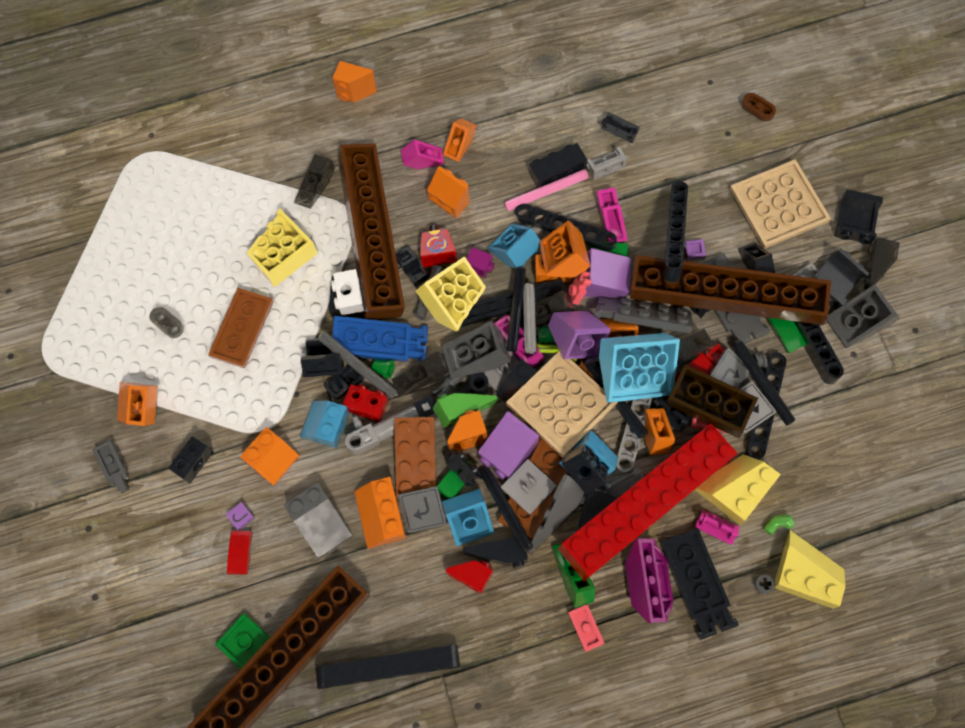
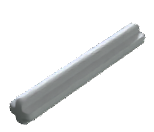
M527 283L524 285L523 292L525 352L534 354L536 352L535 289L533 284Z

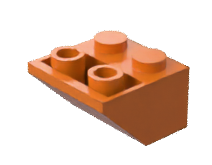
M439 166L427 189L428 199L457 218L470 203L468 184L463 179L456 178L450 170Z
M121 381L119 383L117 420L125 424L139 426L155 424L158 385Z

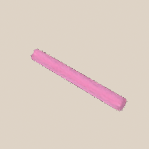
M584 169L510 199L504 203L507 211L516 209L520 204H528L586 180L589 177L588 173Z

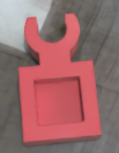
M590 272L581 273L569 286L568 294L572 304L579 305L587 293L586 287L590 286L592 280L587 279Z

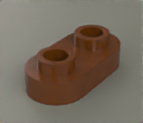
M748 93L743 98L742 107L750 114L762 121H770L774 118L776 108L772 103L755 93Z

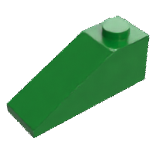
M562 543L552 546L564 586L574 608L593 603L595 586L591 578L589 577L584 582L558 550Z

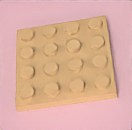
M796 159L730 186L731 193L764 249L829 223L831 220Z
M559 351L506 402V405L564 458L565 454L570 452L618 402H606L604 389L571 359H563Z

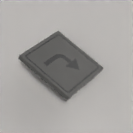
M726 347L709 376L741 389L750 376V372L742 360L730 348Z
M438 486L398 495L408 533L447 525Z

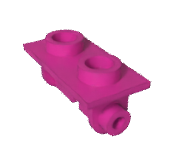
M702 510L694 528H699V530L733 545L735 538L739 534L740 527Z

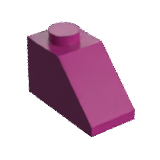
M414 139L401 149L404 166L423 169L444 164L440 147Z

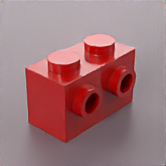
M357 384V386L350 385L342 405L347 406L352 414L380 422L389 401L385 393L377 390L372 392L367 387Z

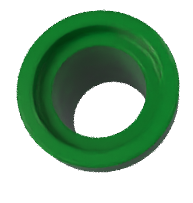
M375 359L372 365V371L386 379L392 377L395 369V362L393 360Z

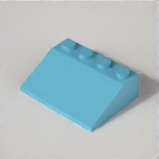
M667 333L601 338L599 360L606 402L670 396L675 385L680 339Z

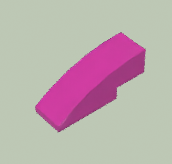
M615 187L597 191L595 196L604 230L614 233L617 237V243L627 241L621 206L618 204ZM607 238L608 242H614L612 238Z
M508 314L494 323L502 331L506 345L510 324V316ZM520 327L517 351L513 352V354L519 361L523 360L535 368L544 362L543 354L539 352L537 347L534 354L525 352L524 330Z

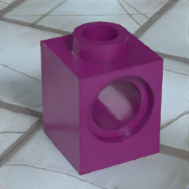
M473 247L466 259L476 274L483 278H486L488 273L491 274L495 265L493 263V255Z

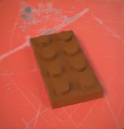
M237 288L208 356L245 369L273 305V299Z
M435 416L395 417L396 497H399L398 495L436 486Z

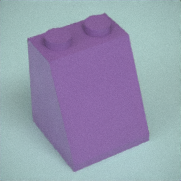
M592 248L588 250L587 255L590 267L585 272H590L587 279L592 280L590 286L586 287L587 293L584 297L598 298L603 296L604 298L621 299L629 294L632 285L631 258Z
M588 311L553 312L548 324L563 359L599 356L601 338H607L611 331L607 325Z
M508 411L478 451L479 461L487 468L489 466L495 470L494 473L503 480L505 478L508 480L534 452L539 443V435Z

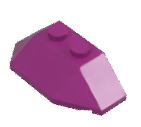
M635 539L625 563L631 605L647 623L667 622V616L673 604L667 560L656 546L654 539Z

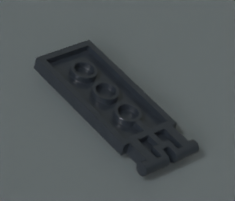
M699 528L661 541V548L691 621L695 619L700 630L697 632L698 639L702 640L716 635V625H718L721 632L738 627L737 619L731 618L727 608L731 606Z

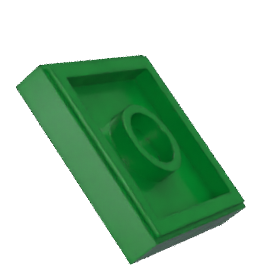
M243 613L215 645L241 669L269 640L270 636L247 614Z

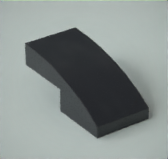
M408 246L396 253L397 264L415 287L428 279L429 272L425 267H422L418 257Z
M349 365L341 375L332 377L324 385V388L335 400H338L347 394L350 385L357 386L365 378Z

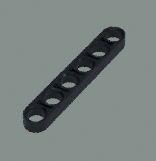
M520 204L515 209L516 218L522 223L553 232L557 229L552 226L553 222L561 221L564 224L569 220L574 226L579 228L585 244L606 251H611L617 246V237L610 231L528 204ZM527 210L529 213L527 216L522 217L519 215V212ZM539 215L545 216V220L543 222H537L535 220L536 217ZM589 232H594L597 235L594 239L586 237ZM606 238L614 240L611 245H606L603 241Z
M774 353L767 361L768 366L765 369V375L767 378L770 375L777 378L778 383L772 385L779 394L787 360L783 354ZM772 359H780L782 362V366H774L772 364ZM774 415L751 430L746 449L747 456L758 460L765 456ZM755 430H764L765 437L758 438L755 435ZM758 447L761 450V455L758 457L753 456L751 448Z

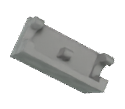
M619 146L615 147L616 150L602 157L594 160L587 159L586 168L593 181L626 167L627 157Z

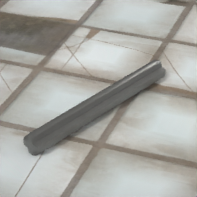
M323 332L319 336L320 342L335 354L340 353L342 360L381 392L385 393L390 399L397 394V390L329 334Z

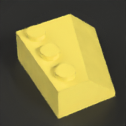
M280 208L276 212L277 216L275 219L268 223L266 231L256 239L247 252L249 258L274 288L318 254L310 238Z
M463 257L425 282L415 292L438 323L456 332L486 286L466 258Z
M743 454L719 469L695 491L741 525L781 474L765 462Z
M789 530L774 588L835 609L841 605L844 594L845 570L793 531Z

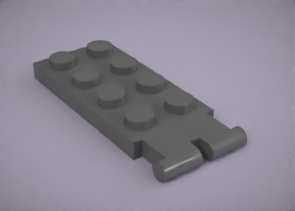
M725 253L702 263L732 267ZM714 310L726 333L731 332L734 337V345L740 341L744 342V344L751 342L750 334L754 339L770 333V328L768 326L764 327L759 319L760 316Z
M603 296L597 298L595 310L597 318L605 317L614 319L613 321L691 333L692 316L691 311H688L686 308H669V306L663 304L658 306L651 305L645 301L633 302L627 298L616 300L606 299Z

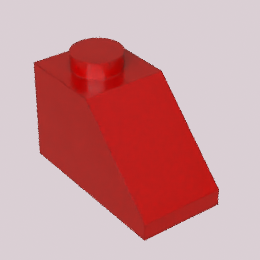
M474 560L449 567L445 573L477 593L482 594L493 575V570L490 569L492 566L487 562L481 560L479 563Z

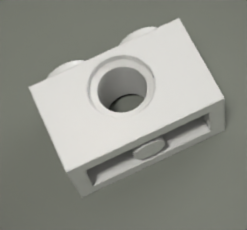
M356 269L333 273L334 280L331 281L333 292L337 293V298H334L336 309L340 310L341 315L364 311ZM347 290H350V291H351L350 294H348V295H343V293H344L345 291H347Z

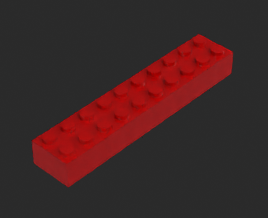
M710 423L563 542L558 550L585 582L738 453Z

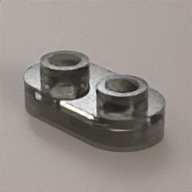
M156 307L150 312V321L168 337L177 338L183 333V324L165 308ZM177 327V330L172 332V329Z

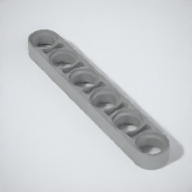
M652 398L633 400L631 409L634 413V407L638 405L643 406L645 410L649 409ZM645 413L641 415L636 414L645 426ZM626 423L617 455L616 470L621 474H627L632 470L641 440L635 433L630 431L628 423ZM627 441L633 442L635 449L632 451L626 450L624 443ZM627 460L630 463V467L628 469L620 468L619 461Z

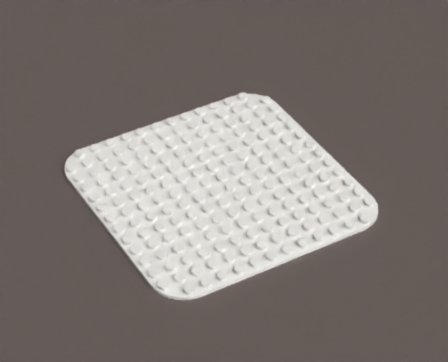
M153 151L135 157L122 170L45 331L42 340V355L46 364L52 371L64 378L119 394V383L121 381L158 385L157 407L241 433L255 434L262 432L265 427L268 429L274 427L287 413L302 376L300 359L301 356H306L305 342L308 339H316L329 307L333 273L343 271L352 248L346 206L331 198L167 152ZM280 208L310 238L318 254L274 288L249 258L247 252L256 239L263 235L268 223L275 219L277 216L276 212ZM237 288L272 298L274 301L245 369L208 356Z

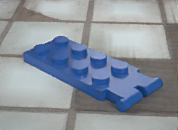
M334 316L332 338L355 357L407 362L408 359H417L421 364L427 362V346L420 345V343L426 344L428 341V326H421V329L410 328V324Z

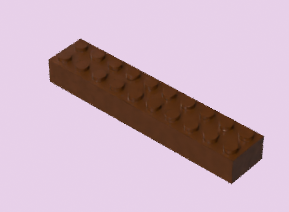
M376 143L340 145L337 157L355 266L359 277L364 319L402 317L405 304Z
M636 255L630 299L824 325L828 317L831 280L683 261L680 280L671 283L663 278V258Z
M338 565L187 727L250 728L368 600L370 595Z

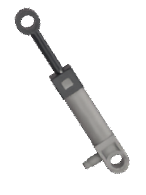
M475 373L471 376L467 387L454 393L486 395L489 391L488 377L483 373ZM477 382L484 383V386L481 388H477L474 385ZM429 395L414 402V406L374 425L370 423L363 426L358 416L353 417L352 420L356 430L349 433L345 439L348 450L354 455H360L381 445L380 442L394 436L395 417L435 416V419L438 418L433 410L437 401L434 402L432 396ZM360 440L361 443L359 446H352L353 441Z

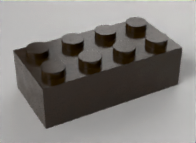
M684 365L666 404L708 425L711 423L715 428L736 438H740L759 398L690 366Z

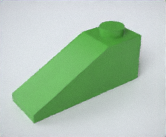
M453 393L447 396V394H444L436 399L437 402L433 410L445 428L458 422L460 416H463L467 411L479 410L481 412L492 407L498 398L496 395Z

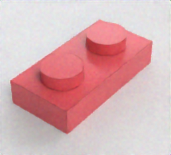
M588 605L568 612L585 652L605 644Z

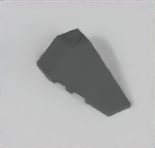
M564 474L553 496L552 506L545 513L543 524L539 526L531 542L533 548L528 551L530 555L535 553L577 511L579 506L583 507L587 496H585V493L575 480Z

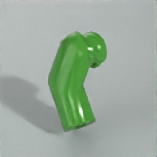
M788 514L775 515L764 527V531L772 535L778 527L793 528L795 522Z

